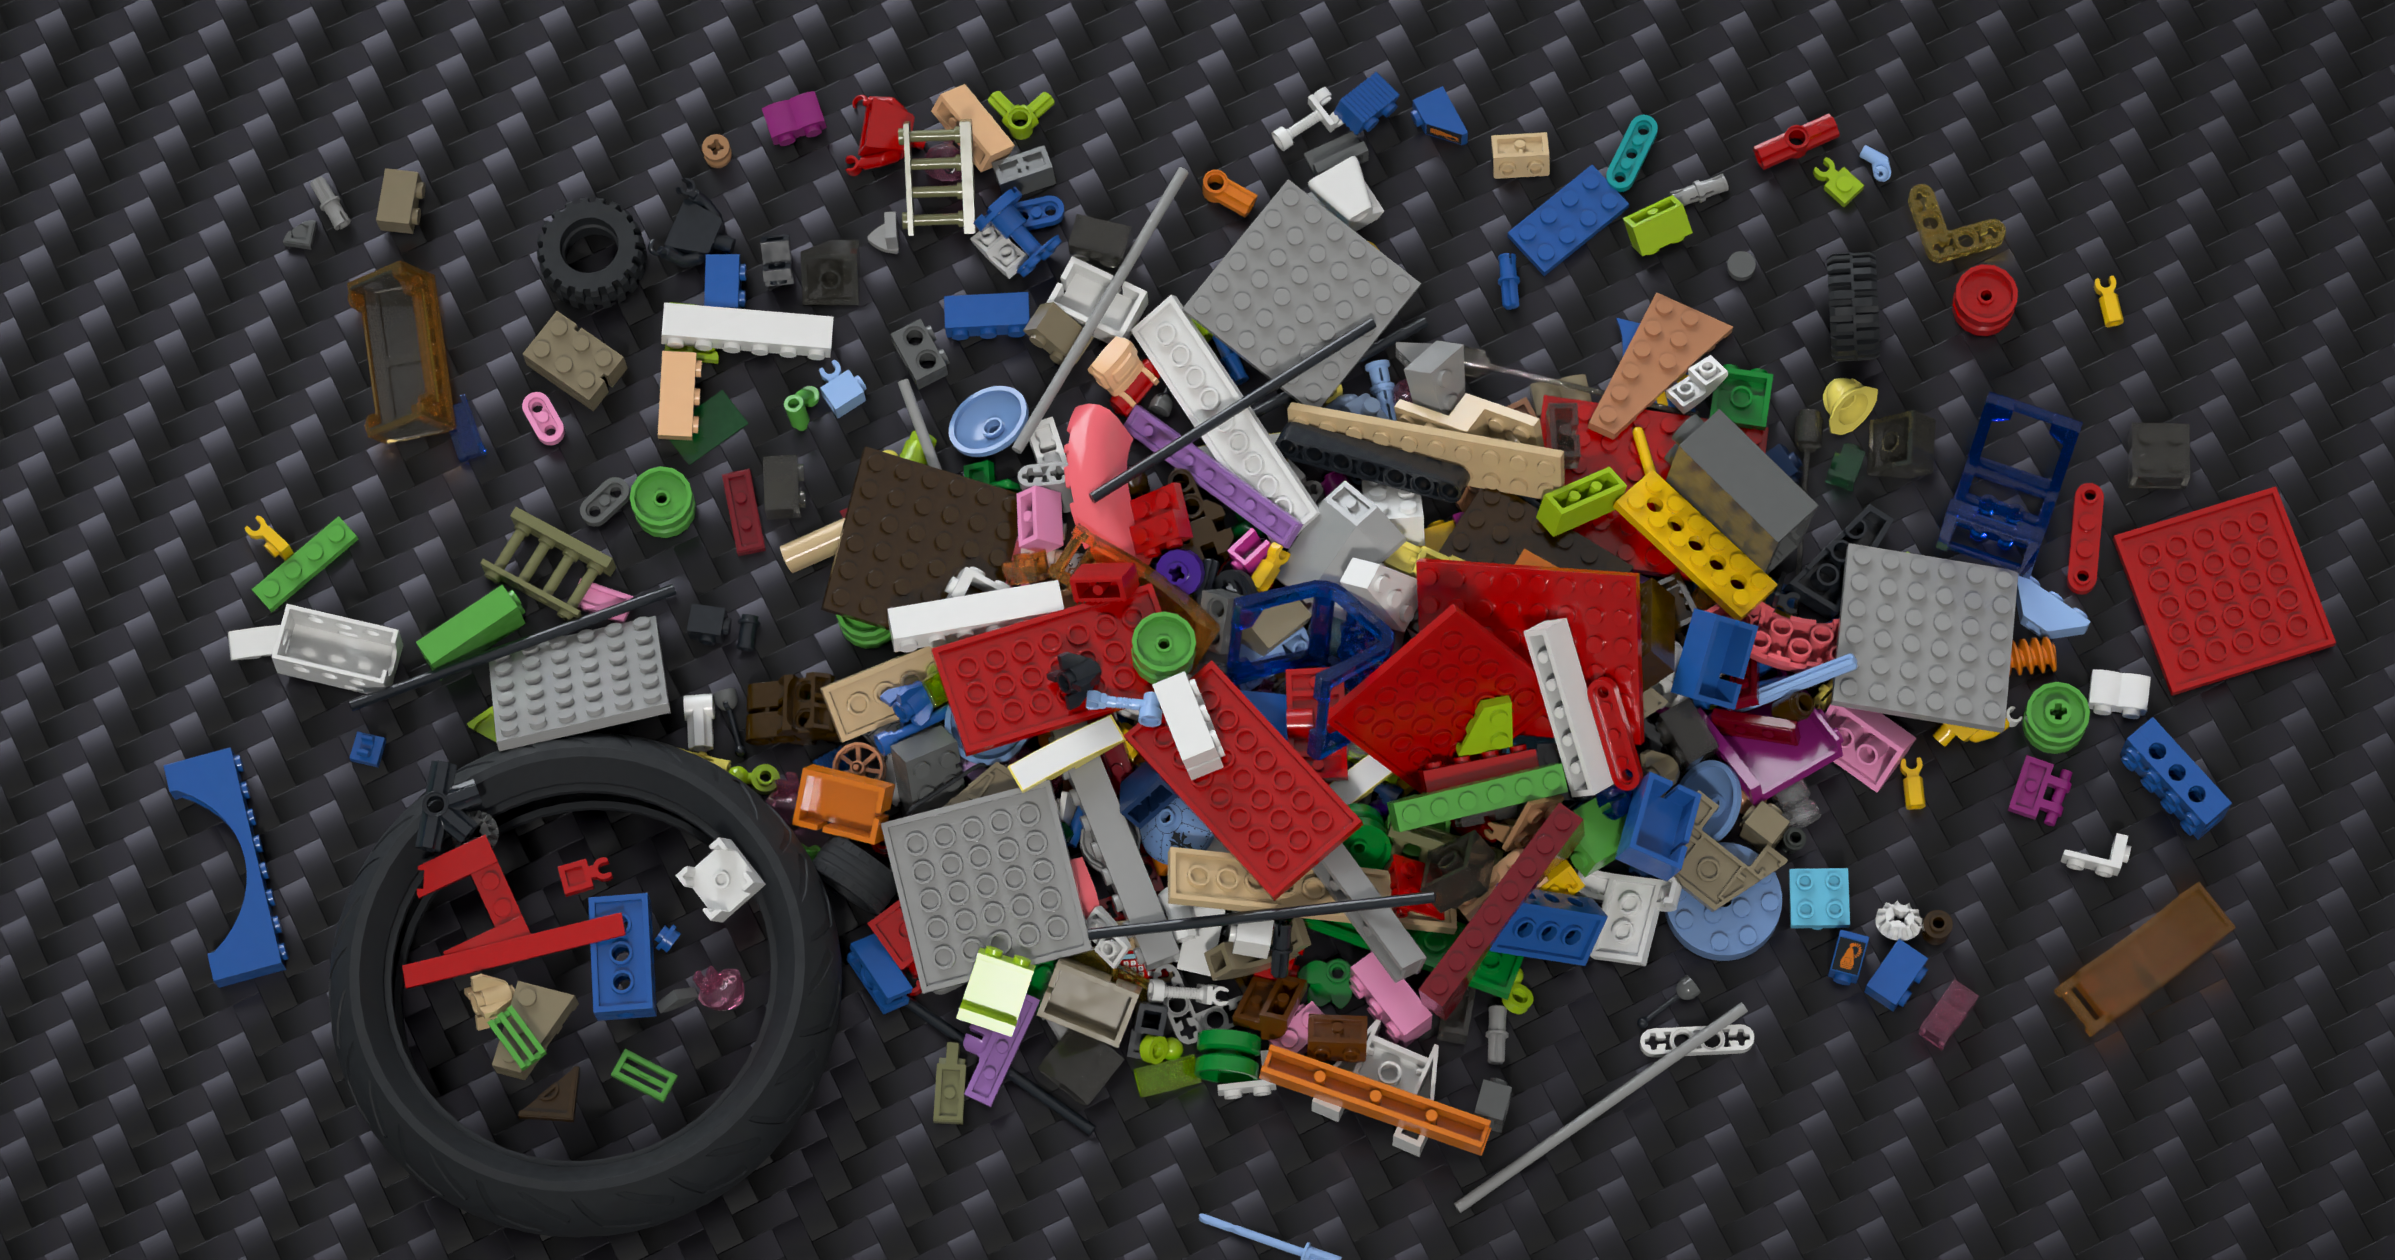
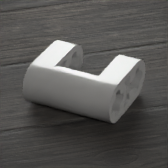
M1064 462L1030 464L1020 469L1018 480L1023 491L1036 485L1061 492L1062 513L1071 512L1070 503L1074 501L1071 488H1066L1064 467L1068 466V464ZM1043 474H1046L1048 482L1043 481ZM1029 476H1035L1033 482L1028 483Z

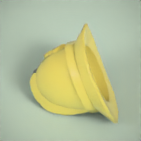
M1838 378L1831 381L1823 393L1824 407L1830 415V432L1843 435L1852 432L1864 422L1877 401L1878 389L1863 386L1853 378Z

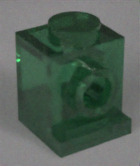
M1845 443L1841 454L1835 452L1825 482L1853 491L1865 452L1861 451L1857 445Z

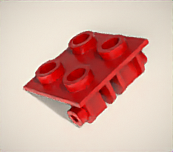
M1394 854L1393 862H1391V866L1388 868L1391 879V896L1435 891L1436 903L1393 907V912L1398 918H1405L1408 916V912L1412 911L1439 920H1445L1439 867Z

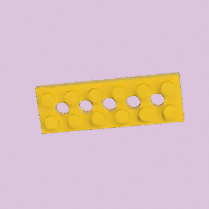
M1653 469L1615 502L1613 508L1733 619L1741 621L1775 591L1778 586L1774 580ZM1647 503L1657 504L1660 511H1651L1647 507ZM1668 522L1677 523L1681 527V531L1671 530ZM1688 542H1698L1701 545L1702 550L1697 551L1692 549L1689 546ZM1715 560L1720 562L1723 569L1716 570L1712 568L1709 561ZM1730 581H1740L1744 589L1734 588Z

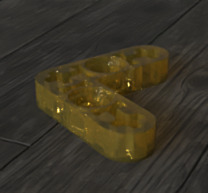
M1918 184L1910 190L1908 198L1909 207L1926 255L1933 262L1949 261L1997 247L2003 242L2006 228L2001 221L1989 219L1948 231L1932 188L1925 184ZM1917 193H1921L1923 197L1928 196L1925 201L1927 210L1923 212L1921 201L1915 200ZM1927 217H1932L1937 220L1938 226L1935 229L1929 230L1923 226L1922 221ZM1989 228H1992L1994 232L1999 231L1996 238H1993L1992 235H1986ZM1961 235H1969L1973 238L1974 243L1970 247H1963L1959 244L1958 238ZM1979 236H1983L1982 243H1979ZM1950 239H1953V247L1955 251L1952 250V245L1948 246L1950 244ZM1936 243H1939L1940 247L1948 246L1944 248L1943 254H1939L1938 250L1933 251Z

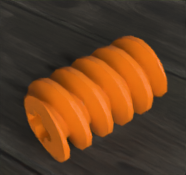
M2043 636L2041 644L2035 637L2031 638L2029 645L2025 639H2020L2018 647L2014 640H2012L2009 676L2011 675L2012 668L2016 669L2018 675H2022L2023 667H2027L2029 673L2033 674L2034 668L2037 665L2041 673H2045L2047 664L2050 665L2053 672H2056V649L2054 642L2052 641L2051 643L2047 636Z

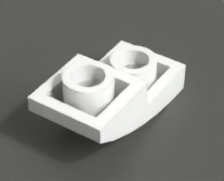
M991 225L983 232H977L970 238L980 252L1009 279L1017 273L1016 271L1028 259L1027 254L1013 244L1010 239L1006 240L994 225Z
M1710 355L1688 369L1689 376L1667 389L1666 396L1685 414L1708 397L1728 376V371Z
M281 625L229 631L228 640L231 661L272 656Z
M1102 906L1095 907L1086 919L1088 929L1118 925ZM1126 936L1092 940L1096 944L1094 950L1113 969L1118 967L1131 948Z

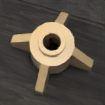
M484 974L471 976V987L464 988V993L471 1000L472 1008L476 1014L475 1020L478 1031L490 1028L487 1022L491 1019L494 1020L499 1013H504L511 1005L515 992L513 985H508L505 980Z

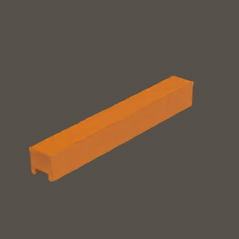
M1270 1044L1267 1057L1260 1071L1259 1079L1480 1156L1483 1154L1492 1129L1490 1128L1491 1120Z

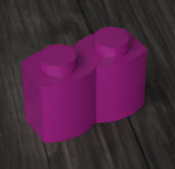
M815 91L803 93L789 100L779 101L762 108L774 145L787 146L794 143L796 138L800 136L815 137L821 134L823 129L827 128Z

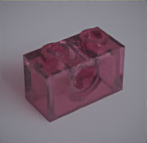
M1954 979L1922 1023L1918 1034L1943 1050L1972 1010L1979 996Z

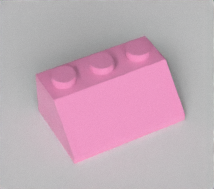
M1831 704L1825 712L1829 726L1831 728L1836 727L1844 740L1841 743L1843 756L1833 762L1872 790L1878 792L1905 757L1916 737L1882 713L1833 706Z

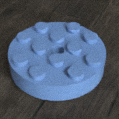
M1718 842L1747 866H1750L1759 855L1755 851L1739 844ZM1773 872L1730 900L1731 904L1729 906L1720 907L1714 912H1711L1682 889L1677 910L1665 912L1666 919L1674 936L1691 952L1717 961L1740 959L1760 949L1775 931L1782 909L1781 886L1776 873Z

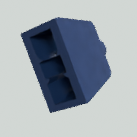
M1146 761L1141 762L1134 767V772L1120 784V813L1141 829L1178 796Z

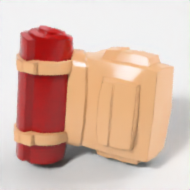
M1115 336L1090 365L1088 372L1094 376L1096 382L1101 387L1107 389L1112 395L1109 402L1115 413L1127 417L1150 389L1159 383L1158 379L1161 376L1150 359H1144L1143 361L1137 356L1138 351L1131 341Z

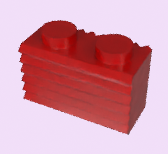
M1133 562L1081 564L1069 580L1073 598L1077 604L1079 601L1082 604L1084 602L1089 603L1090 601L1092 603L1095 601L1097 603L1100 601L1103 603L1105 601L1108 603L1110 601H1118L1120 603L1121 600L1125 603L1140 585Z

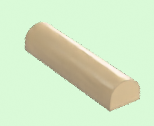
M845 518L781 545L780 550L789 570L794 573L835 555Z

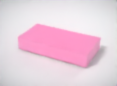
M592 583L577 609L593 613L634 597ZM629 612L608 620L620 624L625 623Z

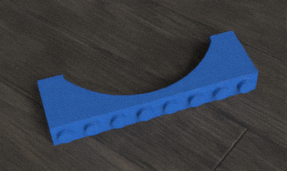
M230 747L163 765L169 791L174 799L184 798L195 802L220 817L235 833L245 857L247 885L241 911L225 940L215 952L207 954L213 981L220 988L286 970L284 960L289 959L285 943H280L278 933L282 932V926L279 916L273 915L272 906L276 905L273 890L267 889L265 881L270 876L266 862H261L259 852H263V846L260 836H255L253 826L257 825V820L253 808L248 809L246 799L251 798L247 782H242L240 772L244 771L241 756H236Z

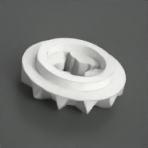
M1897 900L1892 905L1886 902L1882 909H1878L1875 923L1880 933L1887 938L1905 941L1919 934L1923 918L1919 916V909H1912L1910 903L1900 905ZM1894 916H1897L1899 919L1905 918L1904 923L1900 920L1894 921Z

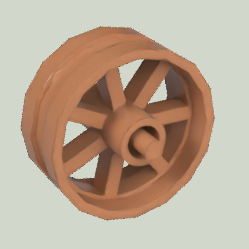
M854 742L845 745L837 752L833 760L832 769L839 770L840 763L843 760L850 765V769L844 772L865 777L869 773L879 774L877 780L884 781L886 778L887 765L883 755L876 748L866 743ZM861 748L869 749L873 753L862 762ZM856 749V761H851L845 755L850 750ZM876 757L880 763V770L868 767Z

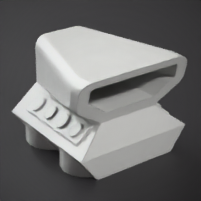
M1356 156L1344 160L1308 182L1311 190L1308 195L1355 232L1377 220L1384 212L1366 184Z

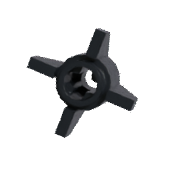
M1064 652L1057 656L1060 669L1046 675L1048 680L1057 682L1060 689L1067 694L1065 695L1066 707L1068 710H1072L1082 704L1087 697V691L1092 690L1095 685L1099 684L1102 671L1099 664L1091 658Z

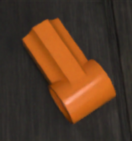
M1211 170L1204 176L1202 190L1205 199L1213 203H1220L1245 218L1249 215L1258 195L1231 181L1220 170ZM1217 182L1222 185V188L1213 190L1208 185Z

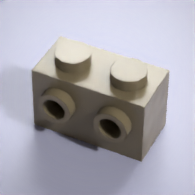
M385 168L376 217L380 230L414 233V227L419 225L421 218V209L418 208L419 199H423L425 195V182H422L418 172Z
M1051 302L1040 304L1023 331L1030 336L1029 340L1035 346L1045 349L1050 354V359L1056 364L1061 365L1083 327L1057 304ZM1091 336V338L1089 339L1088 343L1086 344L1085 348L1083 349L1075 364H1077V362L1079 361V359L1081 358V356L1093 340V336Z
M1761 801L1757 808L1752 805L1742 817L1743 821L1739 825L1742 827V831L1739 837L1759 852L1767 844L1774 849L1782 840L1790 821L1782 816L1783 812L1772 803L1767 805Z

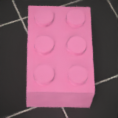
M1373 952L1351 967L1349 980L1352 984L1349 985L1350 989L1359 1000L1364 998L1368 1003L1369 1007L1367 1010L1375 1021L1378 1019L1383 1022L1387 1028L1385 1033L1392 1043H1399L1401 1047L1406 1048L1431 1029V1012L1422 1005L1420 998L1405 979L1397 983L1393 981Z

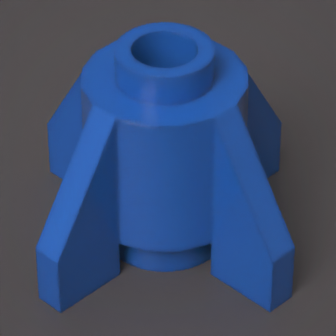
M915 681L913 684L886 690L880 695V700L889 707L892 706L894 713L901 719L900 729L913 723L922 730L930 723L935 705V691L928 683Z

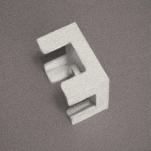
M718 837L709 845V848L714 849V851L697 866H686L675 876L684 887L694 889L707 906V908L703 909V912L710 921L724 922L766 884L731 839Z

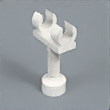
M1326 87L1319 89L1314 95L1312 94L1308 97V105L1314 113L1312 112L1305 119L1303 118L1298 123L1289 127V129L1281 126L1271 133L1275 143L1282 151L1293 145L1294 137L1319 121L1324 124L1329 132L1344 124L1334 112L1329 116L1322 107L1332 99L1330 97L1332 94Z
M1150 979L1147 996L1150 1003H1162L1164 998L1170 997L1196 999V1002L1223 1006L1228 1001L1216 999V993L1220 990L1229 992V990L1214 984H1197V988L1167 987L1163 980Z

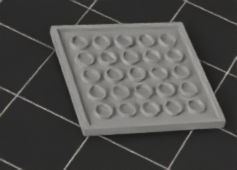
M1288 179L1182 310L1269 380L1362 322L1372 318L1376 323V328L1280 387L1300 404L1322 407L1421 286V283Z
M1849 543L1846 549L1835 659L1852 653L1858 661V667L1856 670L1833 678L1831 705L2002 733L2005 729L2019 571Z
M656 616L638 617L634 621L621 624L612 623L606 627L594 630L585 629L577 634L560 636L489 662L496 742L499 751L671 713Z
M1046 780L1025 793H1022L1020 788H1015L881 823L923 994L968 983L980 947L986 949V946L996 947L1003 951L1002 955L1014 958V955L1023 956L1030 959V964L1032 965L1093 950L1091 940L1088 938V927L1051 780Z

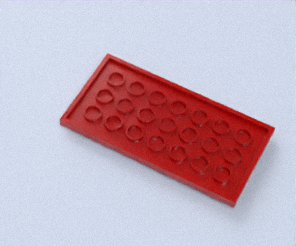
M1152 583L1137 587L1125 603L1122 600L1120 603L1118 601H1110L1109 603L1107 601L1104 603L1101 601L1099 603L1096 601L1092 603L1090 601L1089 603L1086 602L931 648V654L966 757L1124 710L1122 708L1109 707L1097 710L1087 709V697L1079 707L1068 710L1065 701V695L1067 694L1060 689L1057 682L1048 680L1046 675L1060 669L1057 656L1064 652L1089 657L1099 664L1102 671L1100 682L1092 690L1106 693L1108 696L1125 697L1128 699H1143L1144 693L1155 692L1152 684L1139 676L1133 667L1131 656L1132 638L1137 625L1145 617L1153 613L1162 612Z
M1211 660L1191 677L1189 681L1195 679L1226 755L1221 757L1223 768L1191 780L1163 711L1162 722L1159 726L1146 727L1137 723L1123 736L1275 901L1363 825V822Z

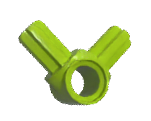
M1000 91L992 93L988 99V103L1003 117L1002 123L1009 129L1011 136L1019 140L1030 137L1034 127L1039 124L1038 118L1055 103L1052 96L1047 92L1041 93L1028 106L1023 104L1021 106L1019 104L1014 106ZM1017 120L1027 121L1024 126L1014 125Z

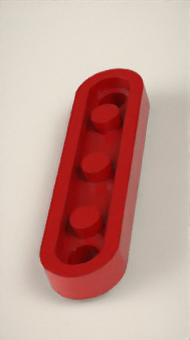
M2085 483L2077 489L2073 504L2067 585L2072 592L2080 595L2092 591L2097 580L2104 494L2102 489L2093 483ZM2091 493L2095 498L2088 500L2085 498V494ZM2084 574L2087 580L2080 581L2077 575Z
M1599 677L1588 687L1589 703L1612 781L1619 789L1629 791L1639 785L1643 778V771L1618 686L1608 677ZM1601 687L1607 688L1609 694H1604ZM1625 770H1630L1633 777L1627 776Z

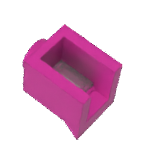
M1253 528L1249 529L1227 550L1233 560L1230 565L1234 570H1242L1251 577L1261 560L1266 559L1268 548L1271 545L1270 542L1265 540L1262 543L1257 532Z

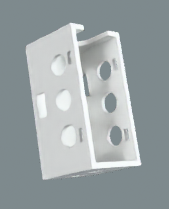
M287 604L272 654V660L279 674L368 694L393 685L403 643L397 629Z

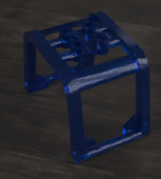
M1989 391L1954 499L1951 498L1936 548L1944 551L1949 549L2018 572V576L2030 579L2083 422ZM2014 411L2052 424L2049 433L2063 445L2052 480L1981 457L1992 421L2010 420ZM1974 476L2045 499L2040 515L2037 516L2025 512L2024 507L2020 504H2008L1999 501L1993 495L1987 494L1980 497L1968 493ZM1956 526L1970 530L1971 538L1976 541H1982L1985 538L1997 541V545L2003 550H2010L2014 545L2027 549L2023 563L2019 564L1951 541Z
M1313 580L1237 597L1233 603L1226 676L1237 686L1262 677L1285 672L1286 669H1297L1305 666L1330 667L1316 673L1313 698L1318 701L1315 728L1309 730L1307 754L1314 760H1322L1351 743L1340 732L1335 731L1330 734L1327 731L1331 690L1333 687L1344 682L1345 687L1352 691L1379 667V661H1381V665L1387 661L1394 649V632L1345 588L1337 583L1326 580ZM1314 597L1308 650L1250 662L1246 657L1240 658L1242 630L1252 627L1263 610ZM1335 602L1346 611V621L1340 625L1341 643L1337 649L1340 660L1329 653Z

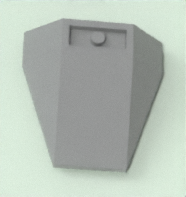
M1347 481L1342 482L1318 504L1317 507L1320 514L1295 538L1287 550L1290 553V558L1279 568L1281 571L1276 579L1288 589H1291L1306 604L1340 586V580L1352 558L1379 564L1388 559L1407 541L1405 536L1378 506Z

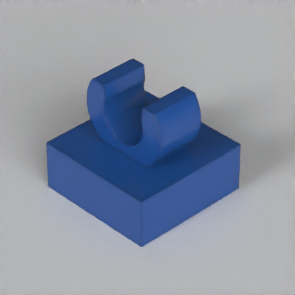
M357 731L349 759L352 762L379 768L386 739Z

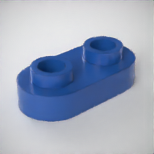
M1055 196L1017 202L1014 205L1021 215L1028 217L1027 222L1024 224L1028 231L1056 225L1062 221L1065 213L1062 201ZM1052 209L1055 211V214L1048 216L1046 211Z

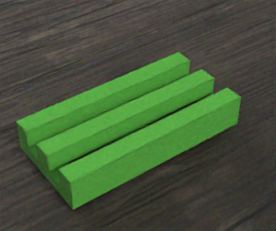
M512 1005L504 1013H499L497 1018L487 1022L522 1071L547 1054ZM512 1016L537 1049V1053L532 1054L507 1020L509 1017ZM503 1023L528 1057L526 1061L523 1062L497 1027L498 1025Z
M627 1049L624 1050L611 1073V1077L662 1103L665 1102L668 1093H670L674 1082L678 1078L676 1074ZM628 1058L667 1078L668 1081L664 1083L625 1063ZM621 1069L661 1088L662 1092L659 1093L620 1072Z

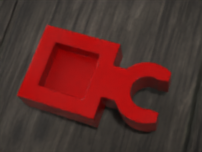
M599 858L591 866H588L586 859L558 866L566 897L595 889L594 880L601 882L612 880L613 875L611 872L605 874L599 872L602 866L609 864L608 858Z

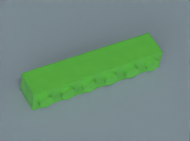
M1554 762L1389 801L1387 806L1393 831L1402 832L1566 793L1568 788L1562 763Z

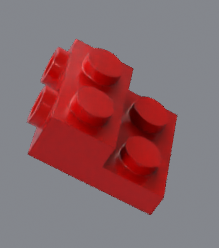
M1173 482L1130 501L1135 525L1129 527L1136 555H1144L1146 559L1155 558L1161 555L1162 550L1182 547L1184 541L1193 538L1180 483Z
M898 900L867 924L900 970L903 971L914 963V957L900 900Z

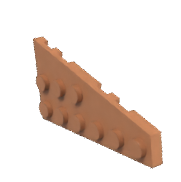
M1656 292L1590 419L1588 428L1614 440L1636 420L1637 416L1644 409L1650 407L1664 391L1671 388L1688 373L1690 367L1694 366L1706 353L1709 354L1718 342L1731 334L1733 326Z

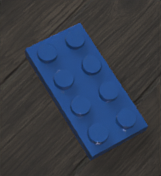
M1591 165L1511 229L1507 237L1545 276L1629 208V203Z

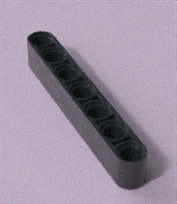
M1288 422L1275 442V445L1286 459L1448 503L1458 502L1470 481L1469 472L1459 465L1299 422Z

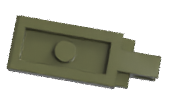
M947 1042L946 1058H939V1063H937L934 1123L963 1124L964 1093L966 1090L967 1066L966 1059L959 1058V1043Z

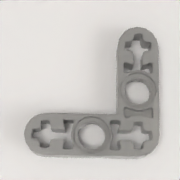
M1166 964L1154 970L1153 979H1158L1162 975L1161 970L1166 969L1167 972L1172 971L1174 977L1170 979L1173 987L1177 984L1181 988L1185 987L1178 970L1173 965ZM1243 996L1228 1000L1226 1004L1228 1005V1010L1231 1011L1237 1008V1002ZM1170 997L1164 998L1162 1002L1163 1005L1168 1006L1167 1016L1176 1038L1184 1044L1197 1042L1199 1032L1214 1029L1207 1024V1016L1211 1012L1216 1011L1223 1016V1024L1216 1029H1229L1236 1026L1233 1023L1229 1024L1228 1015L1223 1006L1215 1005L1195 1013L1190 999L1186 998L1184 999L1185 1008L1177 1013L1169 1008ZM1188 1011L1192 1017L1186 1018L1189 1026H1195L1196 1031L1192 1033L1193 1038L1190 1040L1187 1036H1181L1180 1031L1184 1029L1182 1021H1179L1177 1024L1174 1021V1017L1183 1016Z

